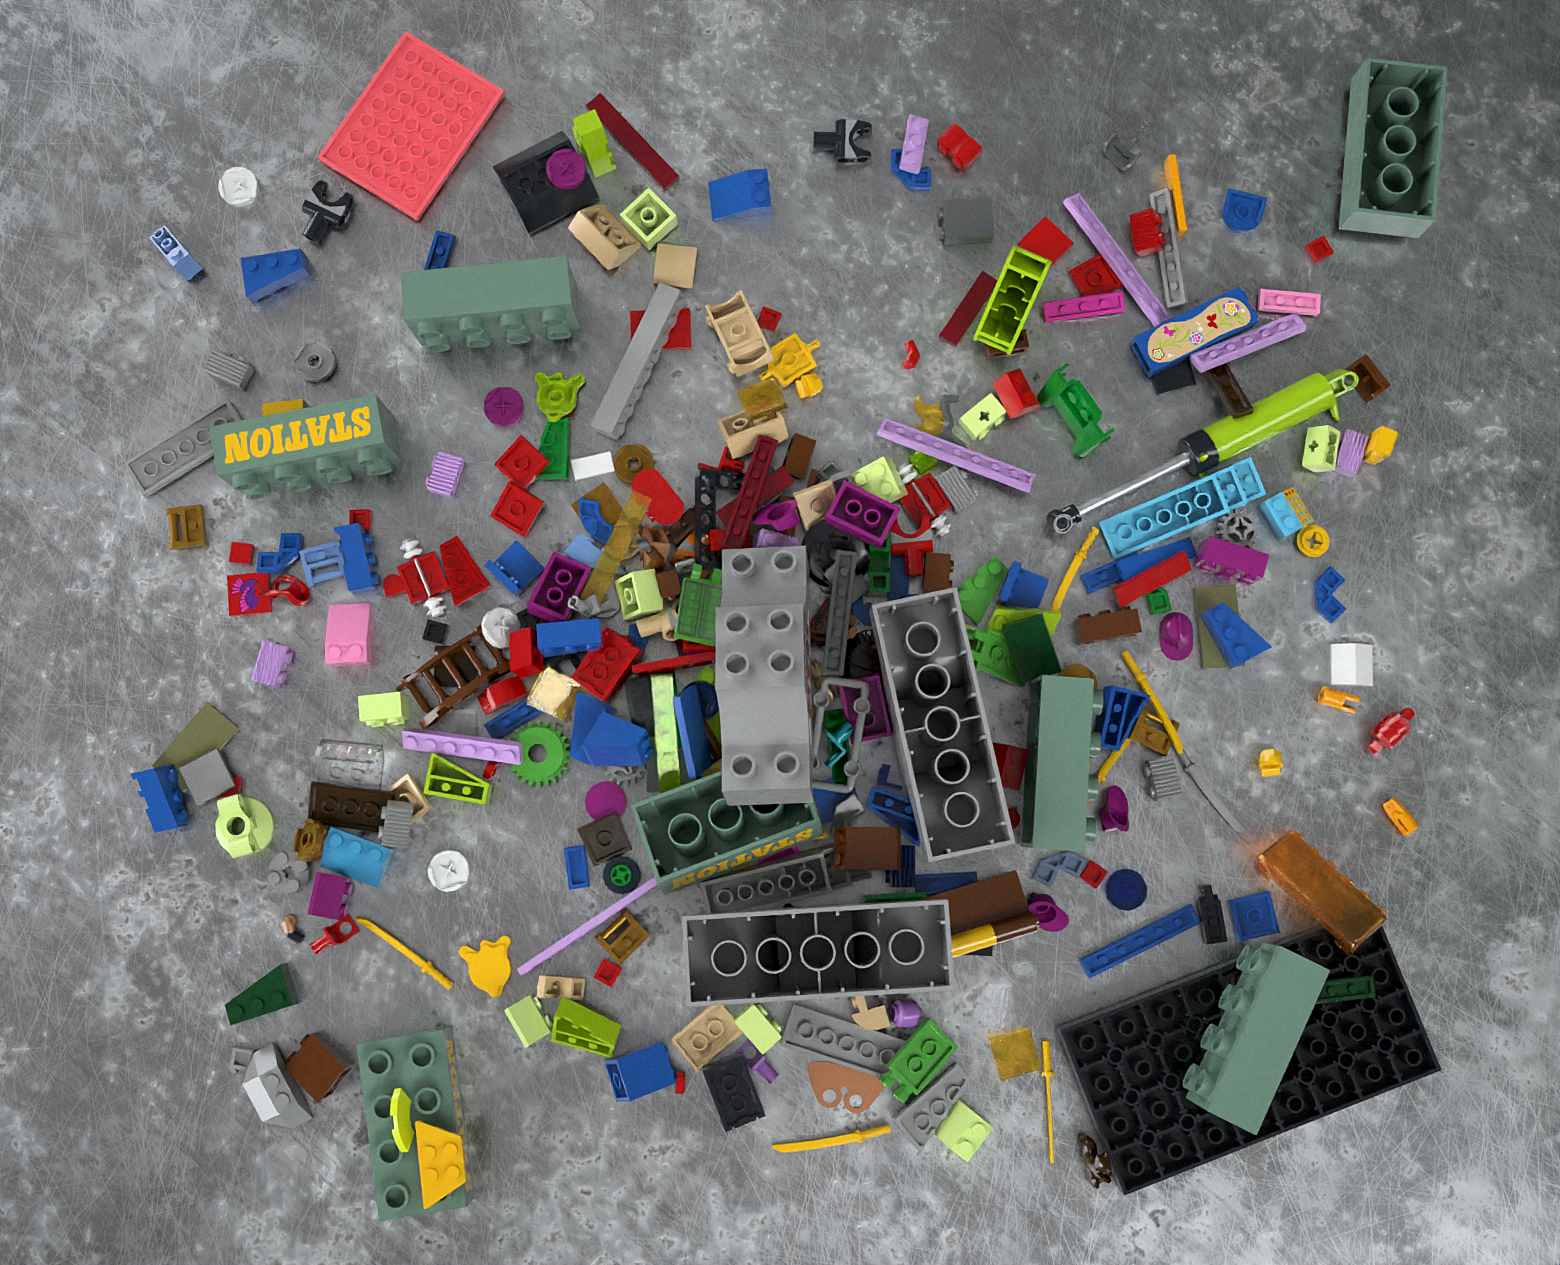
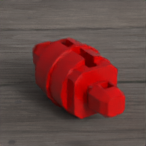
M1407 707L1399 714L1392 712L1383 720H1380L1379 724L1370 734L1375 740L1368 744L1367 750L1375 755L1382 751L1383 748L1388 750L1395 748L1412 729L1408 722H1411L1415 717V712Z

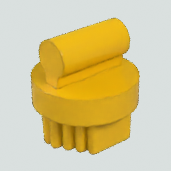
M816 373L801 376L800 379L795 380L799 398L815 396L823 388L821 378Z
M1274 749L1263 750L1260 753L1259 768L1261 769L1262 776L1281 775V768L1283 767L1281 752Z

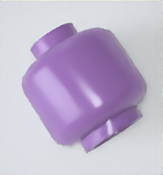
M898 999L890 1006L889 1017L897 1027H914L922 1018V1009L913 999Z

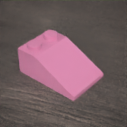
M371 603L329 605L325 638V664L330 666L373 664Z

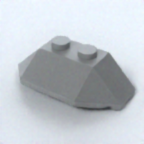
M273 1042L253 1054L242 1085L262 1122L295 1128L312 1119L313 1115L293 1077L284 1069L286 1064Z

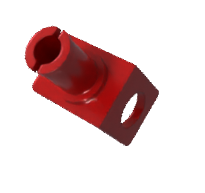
M725 446L718 468L698 462L697 466L701 471L704 469L722 471L725 468L742 473L745 462L728 457V447Z
M347 914L343 917L342 921L339 920L332 926L322 928L325 934L313 943H310V947L318 955L331 944L333 946L343 944L357 934L360 929L352 917ZM344 922H348L352 927L351 932L347 935L340 931V926Z

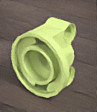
M240 794L217 801L219 814L215 823L216 836L221 846L230 853L232 858L254 855L269 844L275 831V823L270 809L263 802L253 798L242 797ZM237 817H241L245 822V829L239 835H235L232 831L233 820Z

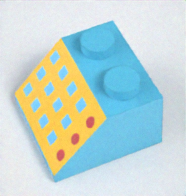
M1294 487L1275 495L1258 506L1278 541L1314 522Z

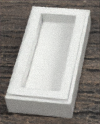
M611 452L571 460L575 481L615 472Z

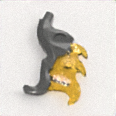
M948 395L941 402L931 405L921 402L922 396H918L914 402V410L923 420V425L920 426L916 423V429L967 448L965 443L952 432L954 422L949 404L952 401H958L959 395ZM962 468L965 474L969 475V470Z

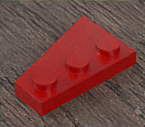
M458 536L439 546L455 608L490 588V584Z

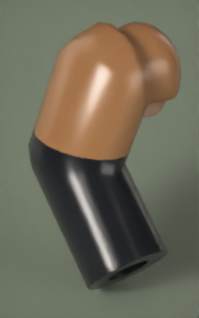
M288 914L281 922L284 935L300 945L306 936L295 930L294 924L297 919L293 914Z

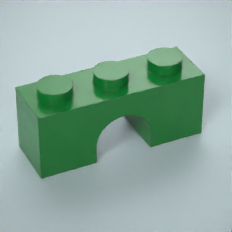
M890 533L881 550L869 544L871 562L868 564V596H888L890 593Z

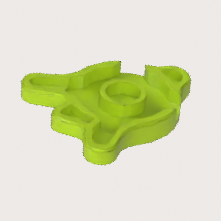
M543 372L535 374V381L539 385L536 401L541 412L547 416L548 421L557 422L561 417L569 414L574 409L577 402V392L585 383V377L582 374H576L568 380H564V375L561 372L552 376H548Z

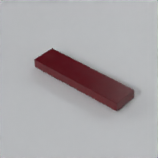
M982 271L940 333L939 338L956 348L993 292L998 280Z
M783 465L767 476L756 510L794 484V480ZM737 497L716 511L717 516L726 528Z

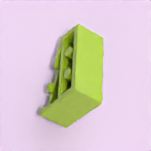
M595 109L572 118L574 126L571 128L577 143L576 146L580 155H585L595 178L616 169V164L612 159V152L607 147L609 143L603 125Z
M996 605L988 622V628L1004 634L1003 624L1043 613L1052 638L1062 611L1058 609L1050 610Z
M431 753L423 794L489 806L493 788L492 784L440 755Z
M562 996L554 1017L551 1041L612 1058L619 1039L621 1025Z

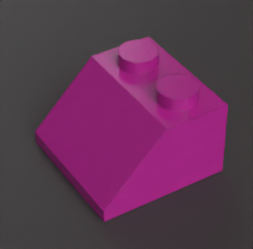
M317 872L307 914L342 921L343 916L345 917L348 911L347 897L351 895L353 889L351 879Z

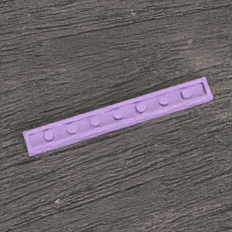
M1078 192L1063 201L1064 205L1154 327L1172 319L1081 194Z
M885 417L877 432V436L1027 493L1030 492L1036 474Z
M652 878L517 969L519 974L525 975L657 887L656 878Z

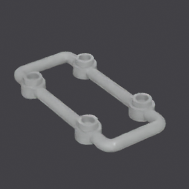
M826 676L821 680L819 692L813 696V703L816 706L812 733L813 788L849 793L854 788L856 777L861 774L862 766L858 760L865 715L872 708L871 702L868 700L869 686L865 681ZM829 684L861 689L860 698L854 702L857 718L850 761L844 765V772L847 775L846 785L814 780L815 770L821 765L818 748L824 710L831 702V697L827 693Z

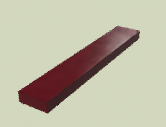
M601 93L586 105L589 111L595 109L602 125L664 191L680 179L679 175Z
M758 435L720 547L722 550L743 549L778 445V440Z

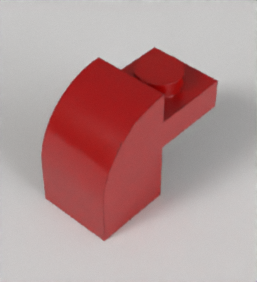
M514 676L489 686L477 698L485 715H488L503 705L516 702L528 693L520 676Z

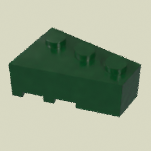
M288 963L280 964L225 1004L230 1026L299 1004Z

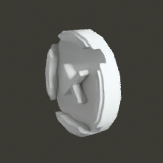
M233 167L223 173L222 179L220 178L218 182V190L221 197L228 204L236 207L246 206L257 198L259 182L255 174L244 167Z
M501 607L487 612L482 621V632L486 641L497 648H508L510 633L519 631L521 627L517 615L512 610Z
M454 850L439 852L432 858L428 866V877L432 885L445 892L456 891L462 888L468 881L471 873L467 858L462 853Z

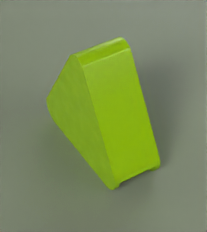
M1013 245L973 340L981 341L1002 350L1010 356L1052 263L1051 260Z

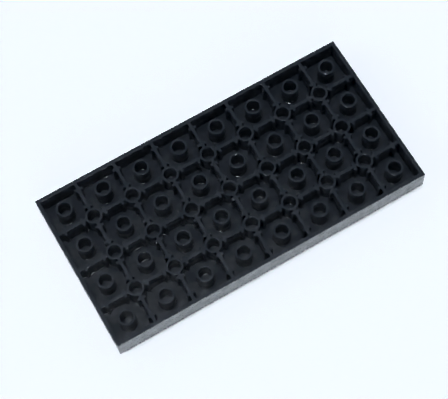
M1362 908L1272 943L1329 969L1330 972L1326 980L1372 975L1376 997L1314 1005L1257 1135L1208 1112L1188 1100L1186 1096L1189 1090L1183 1087V1080L1189 1067L1193 1063L1200 1066L1207 1050L1201 1048V1040L1210 1024L1218 1026L1225 1010L1219 1008L1220 997L1227 987L1225 983L1227 978L1222 974L1237 969L1236 964L1239 957L1056 1027L1102 1148L1108 1153L1111 1171L1118 1189L1124 1196L1442 1070L1375 908ZM1242 971L1237 972L1235 974V985H1237L1241 977Z

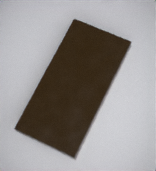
M312 781L308 819L320 821L322 825L379 832V826H384L385 819H381L382 807H387L388 800L394 801L395 792Z

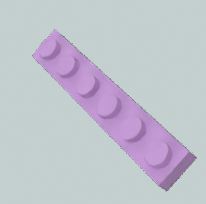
M1293 313L1190 354V361L1202 373L1302 333L1306 330V324L1296 313Z
M404 727L402 730L403 749L518 765L523 762L522 742Z

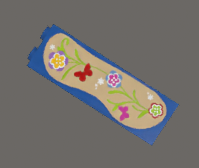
M1239 286L1135 336L1131 340L1130 345L1149 378L1190 358V354L1226 341L1252 328L1259 321L1257 319L1258 315L1251 308L1247 294Z

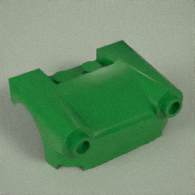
M1066 363L1053 372L1039 391L1037 400L1044 407H1055L1076 437L1072 444L1073 452L1077 456L1085 457L1097 447L1110 440L1111 437L1109 435L1115 430L1112 428L1106 433L1102 432L1097 425L1102 420V411L1080 380L1075 381L1073 378L1068 382L1066 381V373L1061 374L1069 366Z

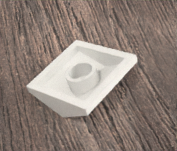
M1358 643L1330 644L1331 685L1373 686L1372 645Z

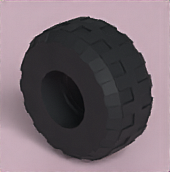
M643 675L630 678L625 683V693L632 724L646 729L649 738L661 735L664 727L659 711L654 677Z

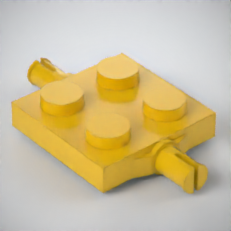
M795 332L770 348L774 361L767 363L768 369L758 374L759 377L764 381L773 375L781 386L785 388L801 378V376L817 368L811 351L820 347V343L815 339L806 345Z

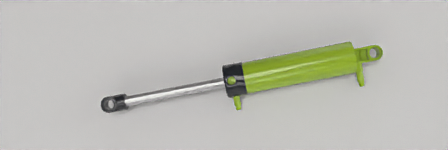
M1344 369L1335 370L1325 376L1320 373H1313L1251 404L1253 407L1252 414L1236 419L1229 415L1203 429H1198L1180 438L1177 443L1178 456L1078 506L1071 504L1061 510H1052L1047 515V525L1058 533H1067L1072 526L1082 522L1081 517L1183 466L1193 475L1205 476L1207 475V470L1217 466L1219 463L1327 409H1330L1335 422L1340 421L1336 397L1355 388L1358 384V376L1356 373ZM1062 518V522L1057 525L1058 519Z

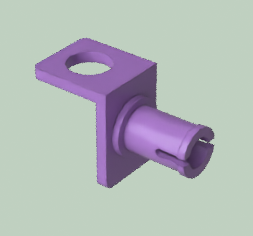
M750 1039L736 1051V1053L742 1051L751 1073L757 1070L769 1084L778 1077L779 1074L766 1062L767 1054L764 1053L762 1055ZM748 1046H752L756 1050L755 1057L751 1059L746 1058L744 1055V1049Z

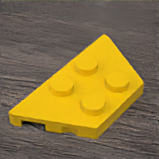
M417 1120L415 1121L423 1205L424 1209H427L467 1181L463 1135Z

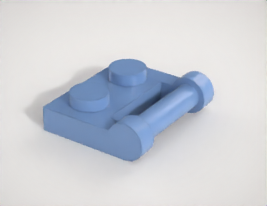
M340 540L299 551L309 587L321 581L340 576L345 577L343 553H339L338 546H341ZM336 563L339 564L338 569L313 575L312 570Z

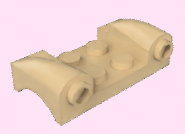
M742 290L738 291L733 298L725 303L718 305L708 304L705 306L708 314L705 320L708 327H713L718 334L730 361L727 363L731 375L735 374L736 377H739L774 361L770 347Z

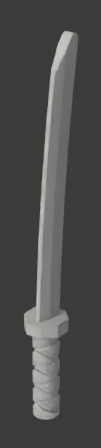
M1172 742L1171 746L1185 766L1184 771L1186 773L1189 772L1205 796L1234 831L1247 834V831L1224 806L1196 769V763L1191 762L1184 750L1183 753L1178 754Z

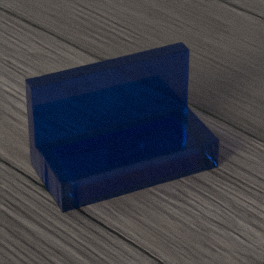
M882 763L875 786L896 792L902 791L903 786L887 782L891 765Z

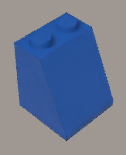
M604 711L582 744V748L592 766H644L654 752L646 729Z
M663 1042L654 1043L604 1061L616 1102H629L676 1083V1073L673 1066H670L668 1059L669 1051Z

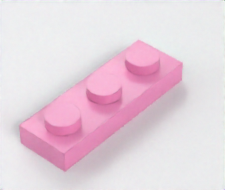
M1260 289L1258 294V311L1318 316L1320 314L1321 294Z

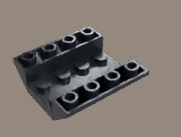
M563 131L492 166L518 211L529 235L599 199V195L587 170L583 182L572 189H561L550 182L546 173V163L552 157L551 155L561 149H572L576 152L570 139Z

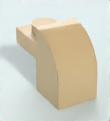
M539 975L537 997L561 999L564 996L570 1000H583L585 979Z
M864 996L851 997L853 1007H858L859 1011L852 1012L851 1015L860 1027L866 1030H878L890 1026L884 1004L867 1008Z

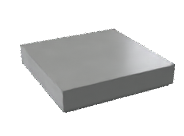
M215 749L179 768L196 805H201L237 786L219 749Z

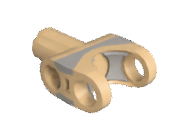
M680 598L670 601L664 599L663 609L658 611V614L636 621L641 638L662 632L663 638L667 641L678 639L674 638Z

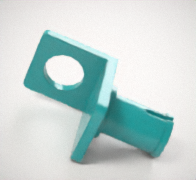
M847 721L834 734H830L825 729L823 730V733L838 748L824 762L828 768L847 752L842 747V743L855 731Z

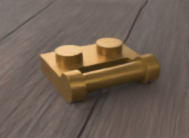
M198 504L166 509V516L169 517L171 539L169 550L207 545L203 505ZM181 515L183 541H179L177 516Z
M1143 706L1141 714L1136 718L1127 739L1162 756H1167L1172 740L1168 732L1165 733L1144 723L1145 718L1164 726L1158 714L1149 711L1148 707ZM1172 720L1171 722L1177 732L1179 722Z
M626 908L620 912L621 915L601 934L598 933L594 937L619 965L650 936L647 930ZM628 921L631 925L610 945L607 939L622 924Z

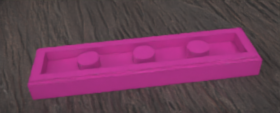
M1123 291L1042 302L1044 323L1125 311Z

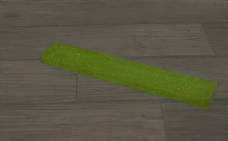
M672 674L651 675L659 794L680 787L676 719L672 699L674 697Z

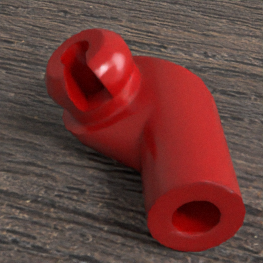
M914 340L904 344L908 351V356L906 360H903L902 364L906 370L915 368L920 359V353Z

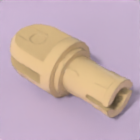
M816 659L811 662V675L815 680L814 687L819 689L821 680L831 675L822 674V668ZM829 684L827 693L830 695L832 702L834 698L837 699L839 697V690L836 685Z

